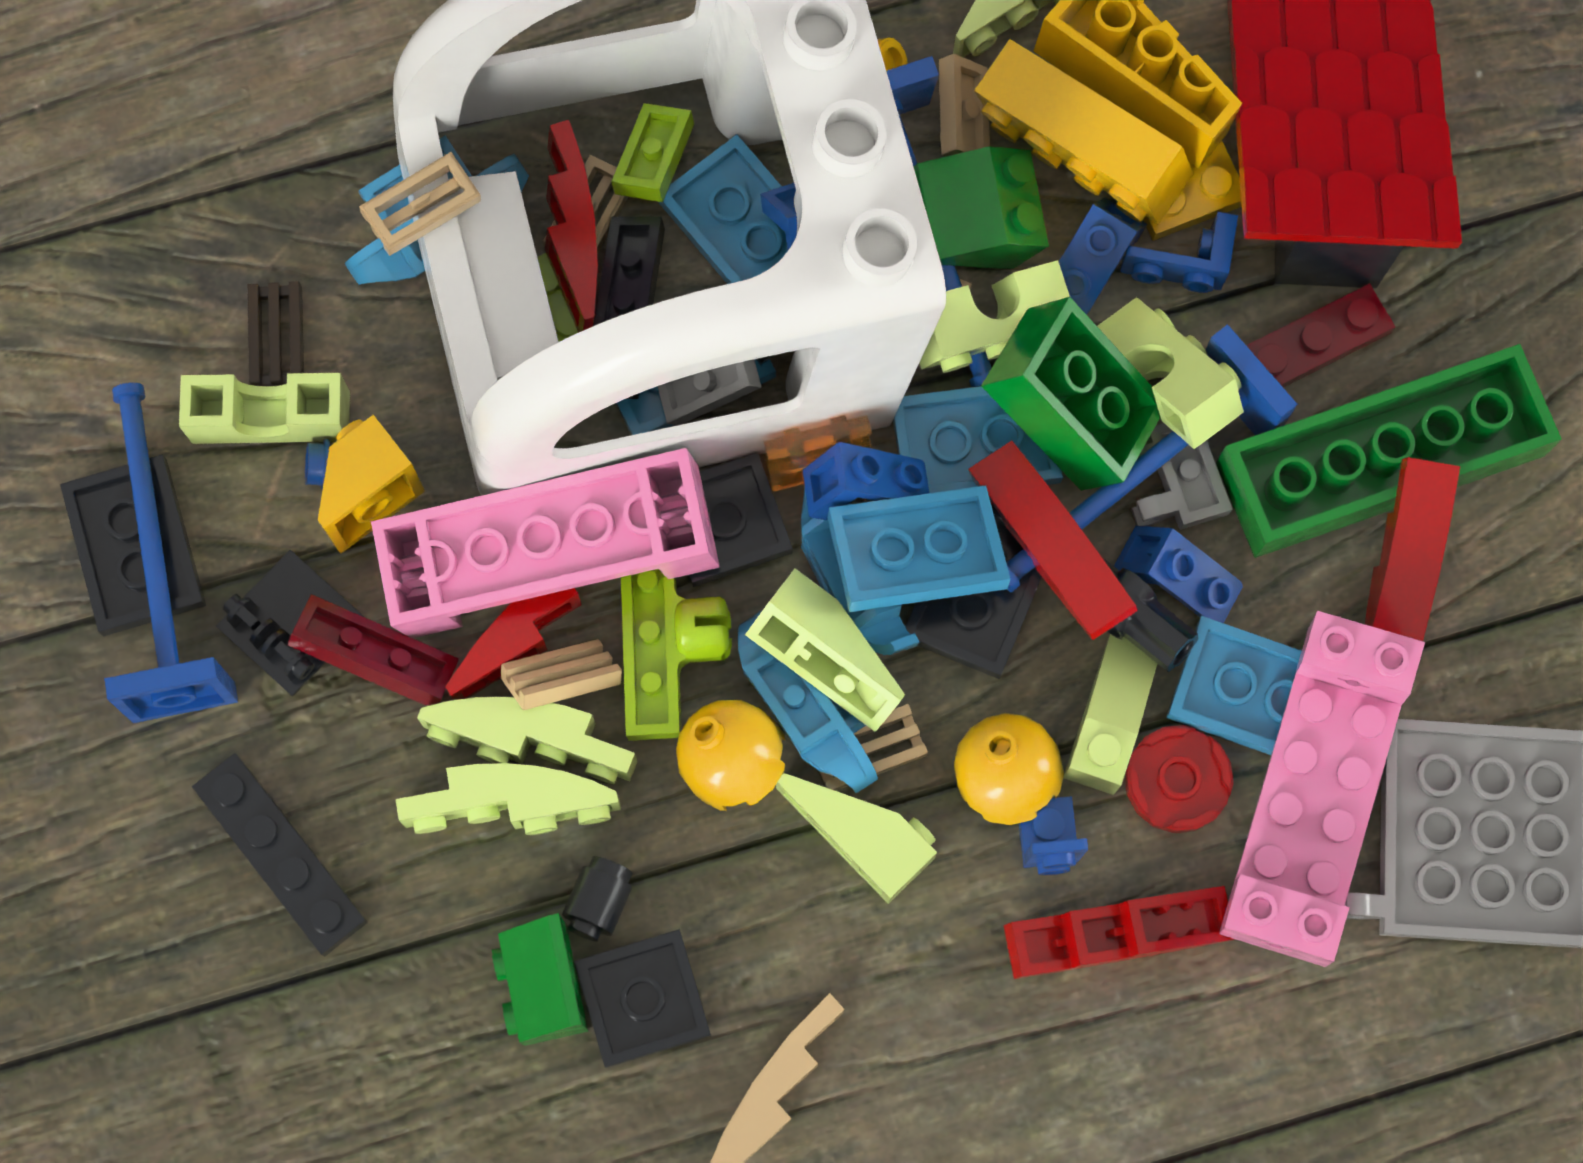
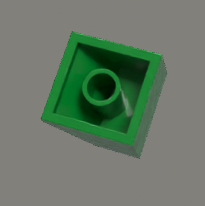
M988 146L917 163L913 166L941 265L1014 269L1049 247L1031 150Z
M560 914L548 915L498 933L500 948L492 949V959L498 982L504 980L508 982L511 1001L502 1003L508 1035L518 1034L519 1043L526 1046L589 1032L568 928Z

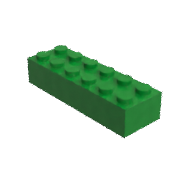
M1517 344L1226 445L1216 465L1253 556L1257 558L1394 510L1401 461L1404 458L1410 457L1460 466L1457 487L1542 458L1562 438L1521 344Z

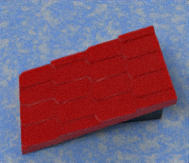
M1227 0L1234 95L1242 102L1235 119L1244 239L1275 240L1274 284L1361 288L1370 283L1372 288H1377L1404 246L1458 249L1462 243L1457 182L1456 175L1453 174L1450 132L1446 121L1440 54L1437 52L1434 9L1431 0Z

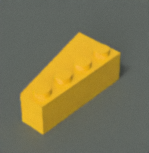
M1060 0L1044 18L1033 51L1062 72L1181 145L1188 161L1199 169L1228 134L1242 102L1199 55L1192 56L1177 40L1179 33L1167 20L1161 22L1143 3L1144 0Z

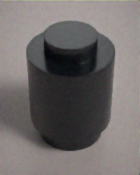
M593 856L589 866L582 867L563 910L562 916L571 921L568 930L580 937L598 942L601 934L612 936L632 890V886L628 884L632 872L614 861Z

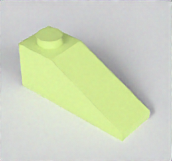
M794 568L745 634L874 732L878 730L905 696L902 689L840 602L796 568Z
M1111 634L1109 635L1063 776L1067 780L1114 795L1122 785L1157 667V663L1125 637L1121 640Z
M786 773L781 775L776 784V789L888 904L936 857L937 852L931 846L936 839L914 817L907 822L897 812Z

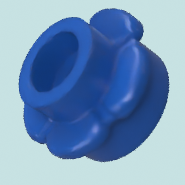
M324 438L323 444L307 443L305 485H319L323 490L330 447L329 439Z

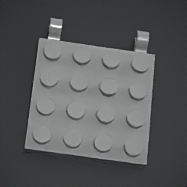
M1398 719L1381 776L1380 895L1348 892L1345 906L1350 908L1346 919H1379V935L1583 948V731Z

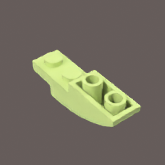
M474 697L422 707L417 717L423 727L429 729L426 735L428 738L453 748L457 747L459 741L479 748L476 754L478 757L494 764L508 763L509 759L523 764L530 745L537 747L534 754L542 759L559 765H565L567 758L587 765L584 772L587 775L606 783L615 784L617 777L630 781L638 762L634 752L591 737L596 724L592 714L565 705L550 703L523 710L514 697Z
M509 763L473 764L446 768L449 783L448 790L396 799L399 821L406 828L414 827V831L417 834L446 829V821L467 817L470 824L494 821L500 818L501 810L508 809L510 822L515 829L524 828L526 835H536L557 830L558 821L578 818L579 825L597 824L610 820V812L621 810L617 792L593 780L565 771Z

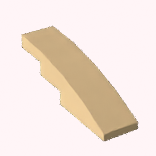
M831 993L788 1035L752 1082L725 1128L710 1163H745L791 1121V1117L778 1102L818 1066V1063L805 1048L835 1022L845 1010Z

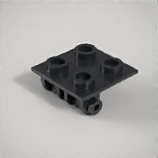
M289 550L243 598L235 594L224 604L223 610L227 615L216 627L293 697L326 663L288 646L293 629L310 595H315L360 616L363 615L293 551Z

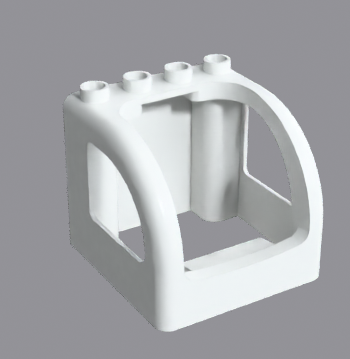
M448 0L416 30L403 50L394 73L393 81L397 154L403 180L443 157L438 133L457 129L458 125L702 78L713 120L719 131L729 140L737 134L746 145L783 140L796 187L794 196L797 216L796 238L784 257L767 271L747 280L704 289L634 310L558 342L516 171L469 177L481 195V202L418 239L475 481L481 495L683 448L688 449L700 468L736 460L756 452L764 454L891 425L945 308L946 288L940 258L866 0H696L694 13L683 20L495 56L492 55L500 47L523 30L545 17L582 0ZM447 173L409 195V204L450 180ZM462 189L458 190L457 192L453 193L452 195L448 196L447 198L443 199L442 201L438 202L437 204L433 205L432 207L413 217V222L428 214L429 212L433 211L434 209L438 208L439 206L443 205L444 203L448 202L449 200L453 199L454 197L458 196L459 194L463 193L464 191ZM795 351L786 377V392L789 400L787 402L574 448H554L558 440L575 425L598 411L630 396L696 373Z

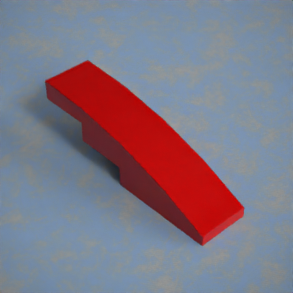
M565 120L549 126L547 149L557 174L548 176L546 200L556 225L547 228L545 252L579 333L593 327L598 273L596 226L585 165L570 121Z
M1012 440L968 469L977 486L986 485L990 502L999 512L1006 528L1027 552L1038 573L1092 640L1138 611L1135 603L1096 548Z
M1410 457L1402 459L1394 512L1387 514L1380 565L1373 567L1365 625L1423 641L1440 576L1460 466Z
M572 588L510 603L476 641L445 687L452 699L470 698L501 679V664L542 654L548 649L539 631L582 605L576 589Z
M1225 886L1127 900L1114 905L1074 910L1061 915L1005 924L1003 927L1014 979L1068 971L1235 940L1219 934L1228 905Z

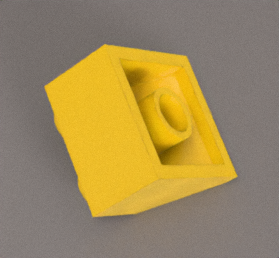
M374 415L364 422L358 419L349 423L336 436L337 441L329 447L318 522L340 554L373 531L371 521L393 516L425 492L412 463Z

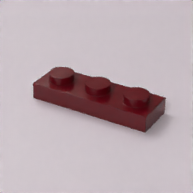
M1369 283L1246 346L1284 388L1391 334L1396 326Z
M312 594L288 642V646L426 706L440 703L446 690L445 686L449 682L459 660L457 657Z

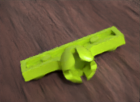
M659 569L621 577L626 737L628 741L678 738L682 730L681 669L688 663L721 661L730 656L732 638H729V630L732 627L726 601L720 596L690 599L678 596L676 578L667 579Z

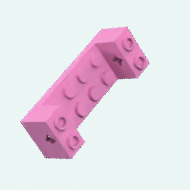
M687 448L371 521L390 625L411 638L463 627L460 614L654 569H659L667 579L720 568L699 466Z
M1316 612L1307 631L1219 932L1220 935L1323 967L1335 961L1350 908L1345 906L1401 706L1411 694L1425 642L1324 612Z

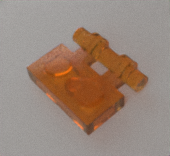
M842 415L830 418L828 425L800 431L799 427L783 430V436L763 441L766 452V474L772 492L804 484L803 469L838 442L873 449L869 437L872 435L868 416L863 415L847 420L846 416Z

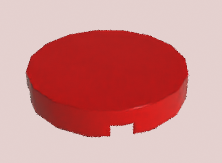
M1186 725L1162 727L1145 736L1131 754L1124 776L1127 797L1136 813L1155 828L1171 833L1196 831L1213 822L1228 803L1234 784L1231 761L1219 742L1211 736L1208 737L1203 732L1196 731V728Z

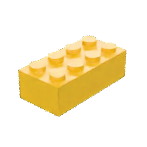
M1011 39L1008 40L974 90L984 106L981 113L992 121L990 125L992 129L1013 143L1021 137L1034 148L1032 150L1034 156L1054 169H1057L1062 163L1076 174L1073 178L1074 181L1092 194L1099 196L1102 190L1106 191L1118 201L1115 206L1121 212L1139 223L1142 222L1144 217H1147L1159 225L1194 174L1181 145Z

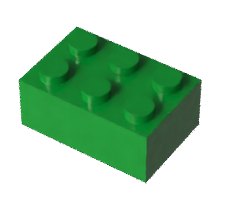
M1070 296L1028 308L981 385L1081 491L1123 483L1160 419L1151 384Z

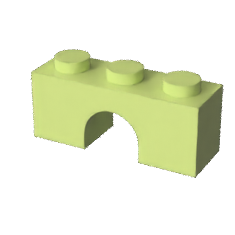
M1058 260L1013 272L991 285L998 305L996 319L989 318L979 311L973 301L968 285L946 291L945 308L919 362L921 370L941 365L943 373L957 370L972 364L971 356L981 352H986L988 360L998 358L1028 308L1070 296Z
M1136 297L1097 326L1147 381L1154 378H1164L1152 387L1161 421L1193 449L1244 413L1238 391L1241 388V382L1234 370L1224 362L1218 365L1213 361L1195 337L1192 335L1184 337L1178 332L1170 318L1161 309L1157 308L1153 311Z
M341 373L287 374V383L279 386L248 385L238 381L234 374L181 375L179 427L192 444L323 442L324 438L329 439L330 442H336L338 433L349 424L350 390Z

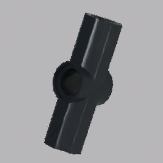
M1104 559L1138 609L1137 612L1107 632L1121 640L1123 637L1127 638L1167 672L1178 667L1190 654L1191 649L1198 641V633L1160 604L1154 591L1139 576L1126 568H1122L1119 571Z

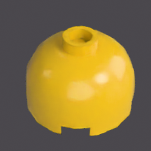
M742 700L714 701L702 706L689 717L679 733L676 746L679 774L699 799L720 811H727L726 806H736L743 802L750 806L754 805L774 789L784 772L785 763L781 760L783 750L782 740H786L785 734L765 711Z
M1004 713L986 717L971 727L959 742L954 761L957 786L964 801L972 809L982 814L985 820L1005 825L1027 822L1036 818V812L1045 807L1053 796L1056 798L1059 795L1064 776L1058 746L1045 728L1029 717L1017 714Z

